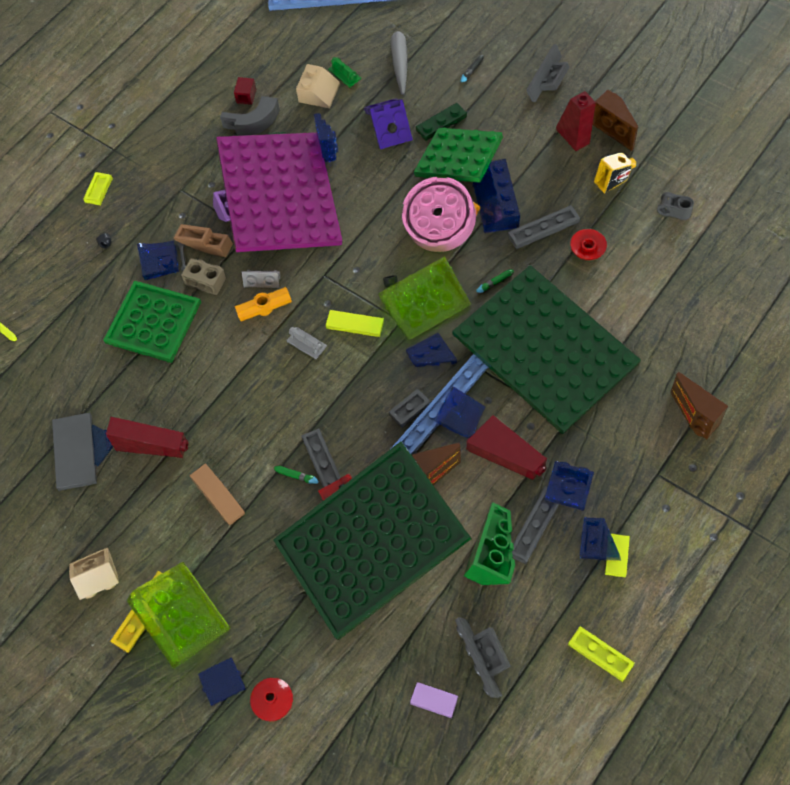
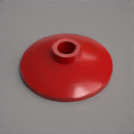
M583 229L573 235L570 246L572 252L577 257L584 260H595L605 253L607 241L600 232L593 229Z
M278 678L262 680L254 687L250 696V705L257 717L265 721H277L283 718L290 711L293 704L291 688L286 682ZM269 694L274 695V699L272 701L267 700V696Z

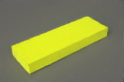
M330 310L326 329L380 337L384 318Z
M581 626L568 643L570 647L622 682L635 664V662Z

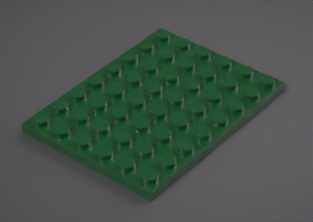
M531 265L452 331V335L562 435L641 362L640 358Z
M400 441L278 535L273 541L335 639L340 640L472 538L407 447Z

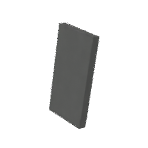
M90 412L53 419L57 490L61 491L97 484L92 415Z

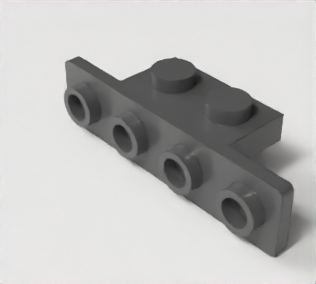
M557 44L552 45L527 88V93L532 102H536L542 91L557 90L569 69L568 62H559L562 55Z
M455 619L457 632L463 637L466 643L465 649L475 663L474 669L484 682V691L491 698L501 697L502 694L493 676L511 667L494 629L489 627L474 636L467 619Z

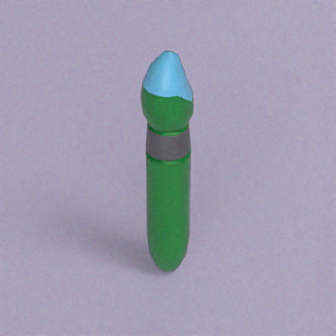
M507 270L481 284L476 292H486L489 288L509 278L514 273V270Z
M283 466L274 467V470L279 474L305 481L309 484L318 483V479L313 475H306Z

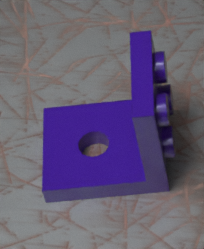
M395 98L364 107L365 114L371 115L379 149L413 140L402 99ZM390 123L396 125V130L393 133L387 130V126Z

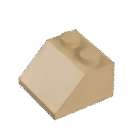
M307 64L296 88L298 102L330 109L340 86V81L323 67Z
M108 547L70 563V581L80 600L91 598L97 592L104 589L110 590L119 583L118 574Z

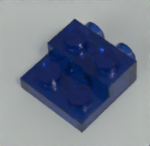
M320 113L314 114L322 158H324L325 162L336 160V153H338L336 133L331 130L330 125H326L325 119L322 120Z
M555 461L544 500L584 511L594 472L585 467L578 468L571 466L567 462Z

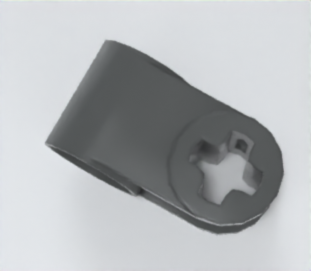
M664 192L662 194L661 204L657 207L659 214L681 220H687L692 216L694 206L692 198L671 192Z

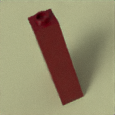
M586 91L570 99L556 126L558 133L575 151L589 145L596 102Z
M494 415L467 440V450L531 480L537 475L541 476L547 469V458Z
M110 417L106 436L114 449L120 452L183 458L184 452L188 450L189 445L183 432L116 417Z

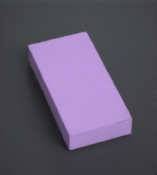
M417 682L410 704L452 718L458 696Z

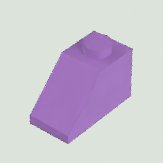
M225 190L213 192V207L218 218L225 222L230 221Z

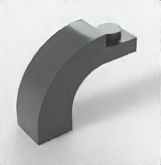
M261 96L257 108L247 114L222 112L220 118L223 128L236 130L237 136L254 135L266 130L274 123L279 114L278 98Z

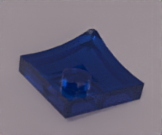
M174 240L163 243H137L144 280L179 272L177 249Z
M452 387L434 421L469 439L475 433L485 406L459 389Z

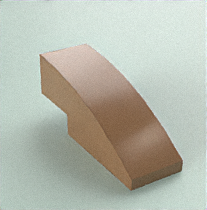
M181 224L174 236L176 241L186 246L225 258L233 245L228 235L213 233L210 228Z
M206 463L190 475L193 483L229 526L245 514L241 506Z

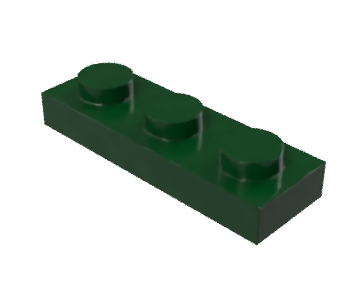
M455 103L417 125L416 131L427 141L434 136L438 128H449L465 119L467 112L458 103Z

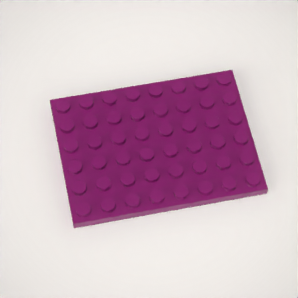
M318 132L217 137L216 142L236 252L342 245L343 240Z

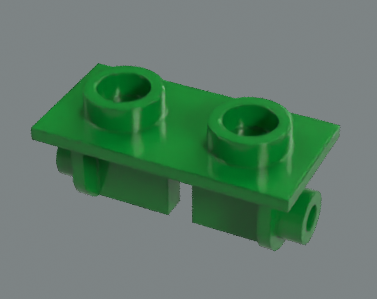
M339 57L332 58V66L328 70L349 88L362 79L355 71L344 64Z

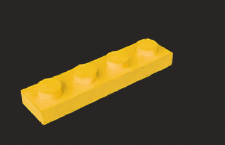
M158 571L110 642L129 654L176 584V581Z

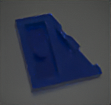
M439 333L406 349V354L415 367L440 365L439 363L451 362V364L457 363L456 357Z
M584 517L580 547L581 559L621 561L620 554L604 518Z

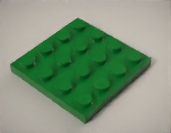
M438 128L414 170L415 177H448L456 181L480 183L503 139L502 132Z
M134 280L103 340L105 344L172 363L197 313L201 300Z

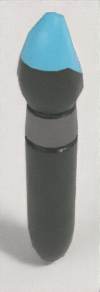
M483 55L478 56L467 71L463 73L461 82L469 79L470 75L482 63Z

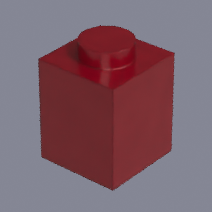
M238 77L234 89L236 104L253 105L257 90L254 78Z

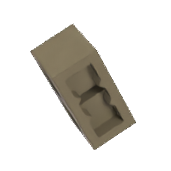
M192 258L181 275L185 285L216 296L226 280L224 270L220 266L207 264L203 260Z

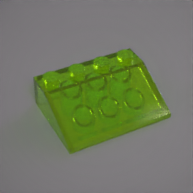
M445 256L378 294L386 310L408 340L472 305Z
M184 562L136 588L126 600L174 669L230 630L227 622Z

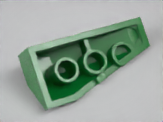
M493 502L491 503L469 558L464 577L481 585L509 584L511 582L515 568V559H513L512 555L514 546L511 543L512 523L510 510Z

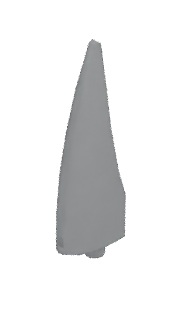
M397 31L391 37V53L397 83L401 95H404L407 78V44L403 33Z

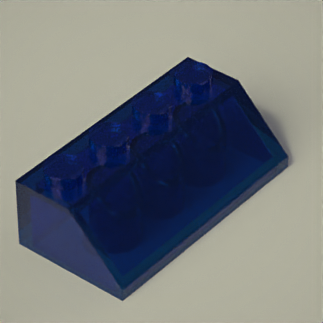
M506 159L491 161L481 182H472L477 204L480 206L479 212L484 233L519 228L520 212Z

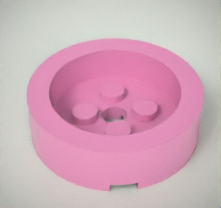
M432 177L423 180L410 190L404 200L403 224L412 240L423 249L432 252H445L455 249L468 239L474 229L476 222L474 203L467 189L454 179ZM441 208V216L433 215L434 210Z

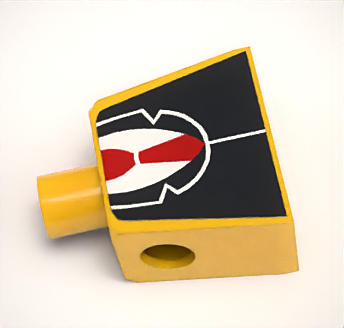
M617 153L602 158L594 183L605 194L627 181L631 169L636 167V161L634 158L628 159L624 153Z

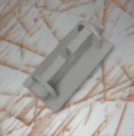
M248 269L247 271H242L244 287H280V272H277V270L263 272L250 271Z
M291 327L289 330L291 336L286 341L314 359H317L327 347L326 344L300 328Z

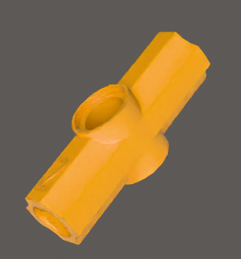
M284 287L268 294L258 293L253 300L234 307L240 322L257 315L267 316L273 309L289 304L292 300L287 288Z

